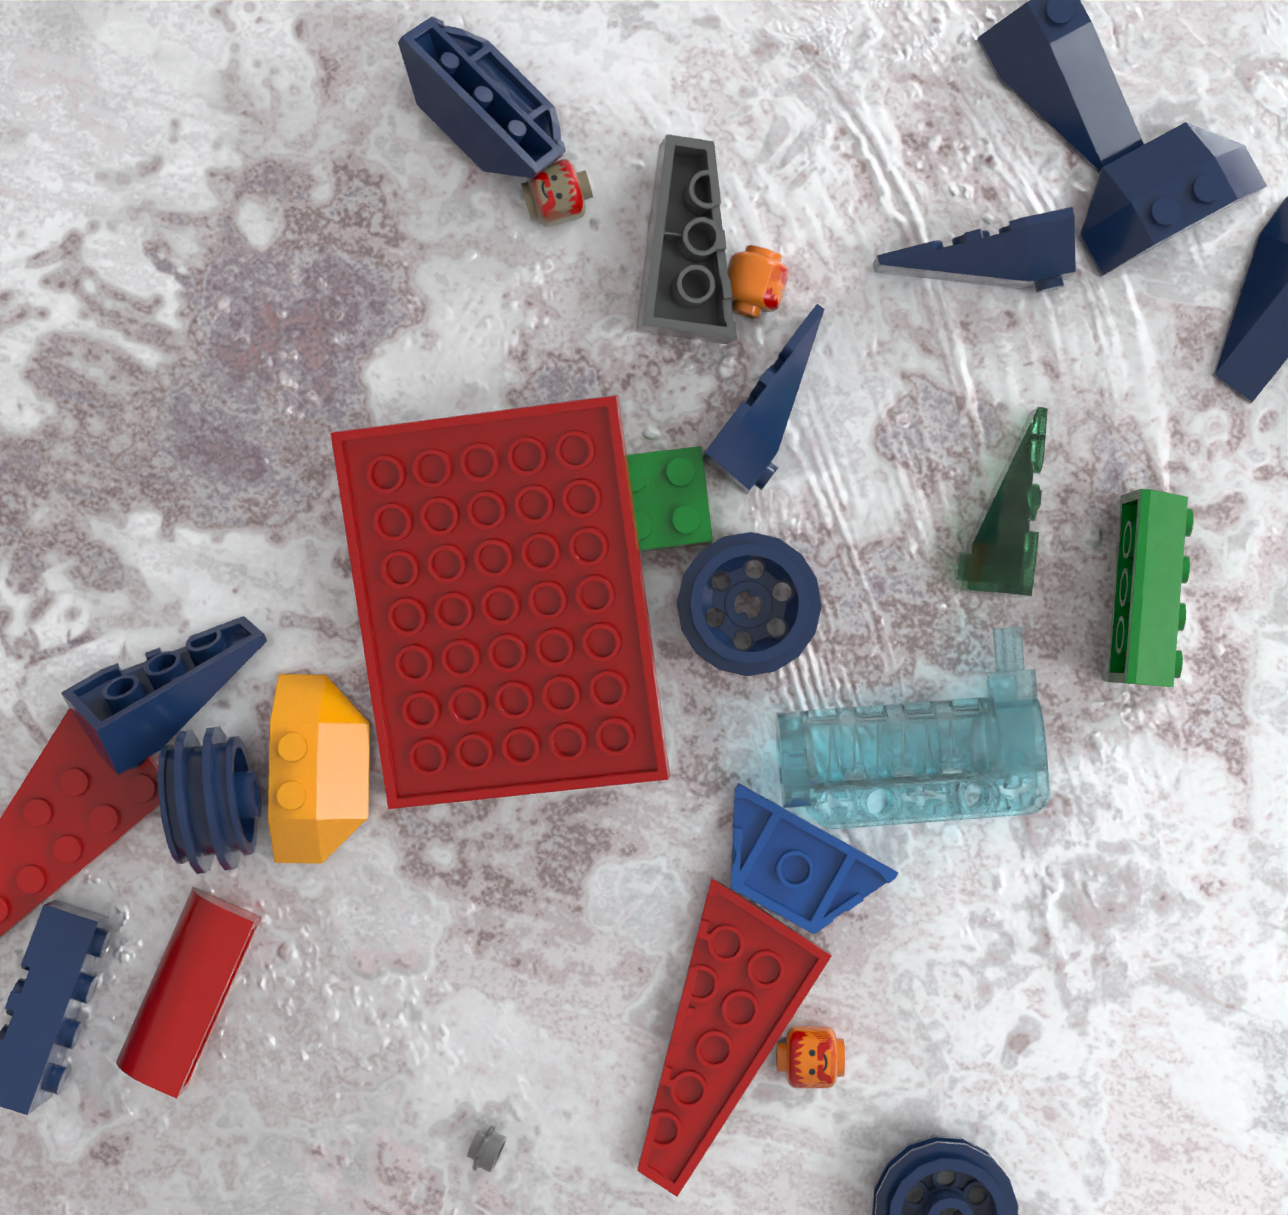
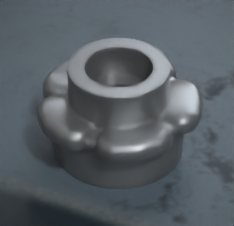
M490 1126L487 1133L478 1130L470 1145L467 1157L474 1160L472 1165L474 1171L481 1168L491 1173L501 1155L507 1137L495 1132V1126Z

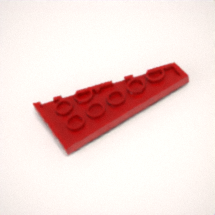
M70 708L0 818V939L160 807L158 764L150 756L140 766L128 769L117 775L100 756Z

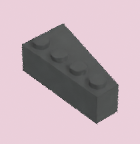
M667 134L659 145L636 325L637 332L729 344L737 339L736 324L733 321L731 305L730 278H728L725 254L727 249L725 230L722 227L720 211L721 197L714 141Z

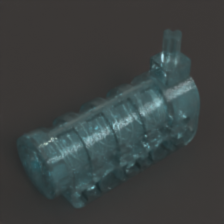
M1022 628L993 629L996 672H986L988 697L777 712L775 717L776 748L783 808L805 807L806 812L813 820L828 829L1030 815L1042 810L1049 801L1050 796L1046 735L1042 710L1037 699L1036 669L1025 670ZM977 782L980 787V797L976 803L968 806L964 799L965 790L971 783ZM1022 783L1027 786L1026 792L1019 793L1018 798L1001 794L999 786H1003L1004 789H1017L1022 787ZM883 789L887 797L884 808L879 812L870 813L867 807L869 795L874 790ZM926 789L937 794H945L947 802H942L940 798L928 799L925 801V806L913 801H903L901 793H907L909 797L921 796ZM830 793L838 801H851L854 810H848L847 806H835L831 808V815L828 816L827 813L822 812L818 807L819 803L827 801V794Z

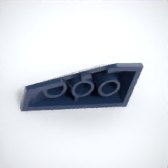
M818 304L815 305L784 346L775 363L771 364L759 379L746 402L743 401L704 453L703 461L747 494L754 485L762 490L779 468L771 461L779 451L825 310Z

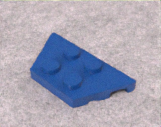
M737 783L734 790L730 887L733 890L808 932L816 934L832 923L843 912L851 910L863 902L865 897L884 884H889L896 879L898 875L896 870L742 784Z

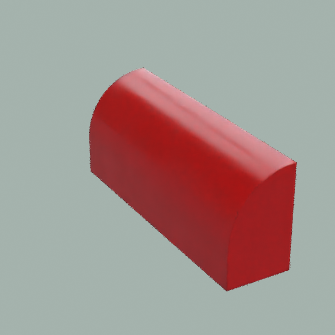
M192 887L116 1060L117 1066L125 1074L144 1085L176 1099L187 1089L262 918L261 916Z

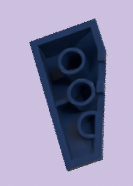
M1029 0L977 38L998 80L1010 91H1015L1033 108L1031 111L1042 121L1046 120L1066 139V144L1098 174L1105 165L1144 145L1093 23L1080 0Z
M1288 196L1282 201L1257 235L1253 247V257L1247 275L1243 279L1235 313L1228 325L1212 375L1249 403L1256 399L1288 359Z
M1073 207L1011 220L1008 226L998 230L999 234L990 236L988 230L982 231V229L965 232L964 235L953 238V245L944 247L943 242L937 240L877 255L873 262L874 273L1016 289L1035 286L1036 293L1058 290L1064 287L1063 280H1067L1076 272L1075 216Z
M245 616L190 636L186 641L185 647L162 652L159 647L146 652L147 661L121 670L118 663L103 668L64 690L61 694L100 756L119 775L128 769L140 766L148 757L160 751L162 746H165L267 642V639L260 629Z

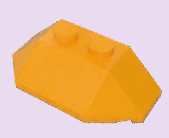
M278 674L270 719L268 823L274 863L322 864L369 818L371 723L328 675Z

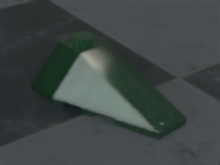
M1037 407L1029 413L966 544L965 553L958 552L954 577L955 580L962 581L960 590L962 592L1008 598L1032 596L1039 532L1029 531L1030 521L1035 520L1037 510L1041 506L1042 495L1039 484L1033 483V473L1040 474L1043 467L1048 408Z

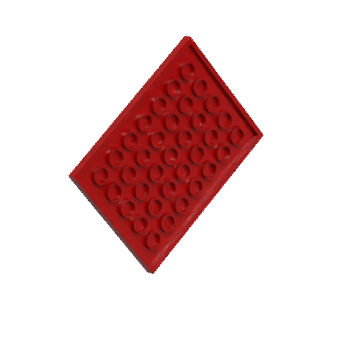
M619 395L330 433L388 809L668 780L671 775Z

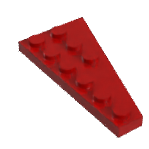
M713 877L710 880L637 1166L639 1173L676 1197L684 1188L832 957L831 953Z

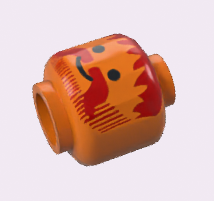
M748 245L745 251L732 255L727 268L732 290L731 302L734 303L732 312L744 317L759 319L761 312H773L780 307L789 278L787 267L781 263L782 255L753 245Z
M827 1026L792 1027L787 1032L786 1043L776 1044L777 1072H786L787 1082L793 1088H831L834 1086L837 1077H844L845 1074L844 1039L836 1038L834 1030Z

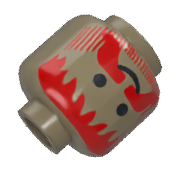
M567 159L555 161L536 177L527 178V182L521 183L531 220L538 218L539 222L546 227L583 217L586 211L585 200L593 198L586 170L576 172L574 164Z

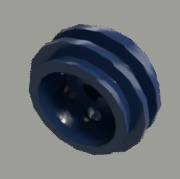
M755 532L724 536L701 550L683 574L677 599L681 630L695 653L718 670L743 676L775 672L798 658L816 633L822 607L817 578L803 555L780 538ZM756 560L762 564L763 573L759 578L753 579L747 576L745 566L749 561ZM717 573H724L729 577L730 585L724 591H717L712 586V577ZM785 583L790 587L791 595L786 601H778L773 596V588L776 584ZM741 592H747L750 598L758 597L760 600V611L755 617L749 619L745 612H736L734 603L736 597ZM718 608L723 612L724 621L721 625L714 627L707 623L706 613L708 610ZM779 618L784 622L785 631L781 636L775 637L768 633L767 624L771 619ZM738 631H746L751 635L752 642L748 648L739 649L735 646L733 638Z
M220 726L206 728L203 745H201L193 730L178 732L175 746L173 744L162 746L158 764V794L161 819L171 856L177 864H184L189 861L196 874L206 873L211 870L214 855H216L219 864L224 870L235 869L238 867L241 852L246 856L253 854L255 851L257 817L261 816V793L255 770L250 768L244 743L239 736L229 737L227 741V737Z
M933 1135L907 1144L886 1162L873 1189L872 1215H941L940 1212L947 1208L956 1209L953 1215H1018L1019 1206L1011 1181L1004 1170L985 1149L961 1137ZM954 1171L953 1181L949 1184H941L937 1181L938 1172ZM914 1186H919L923 1189V1196L917 1202H911L906 1199L907 1194ZM975 1186L985 1189L984 1199L978 1203H973L968 1199L970 1189Z

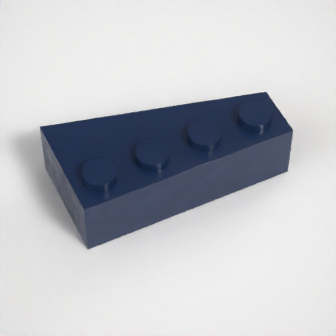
M53 900L43 905L21 963V969L29 971L26 979H18L13 990L10 992L5 1006L7 1015L12 1016L10 1023L5 1024L0 1031V1107L28 1115L49 1100L53 1094L59 1095L68 1073V1067L62 1066L67 1049L75 1047L82 1029V1022L77 1020L82 1003L87 1004L90 1001L95 989L97 977L91 975L96 957L102 958L110 941L111 931L105 929L109 916L58 900Z

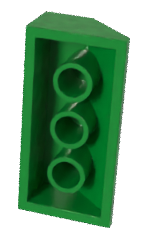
M1138 489L1121 495L1107 682L1174 687V678H1180L1183 654L1181 650H1176L1178 631L1184 630L1187 613L1186 604L1180 602L1181 584L1187 583L1190 573V558L1184 555L1185 536L1190 537L1194 523L1193 509L1187 508V496L1151 489Z

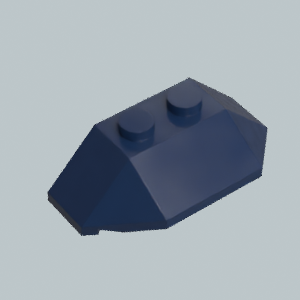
M433 16L401 36L398 45L417 106L483 172L534 178L564 155L566 149L564 142L561 141L560 125L555 106L489 40L461 28L446 26L444 21Z
M1185 122L1101 168L1079 237L1102 277L1267 187V184L1244 144Z

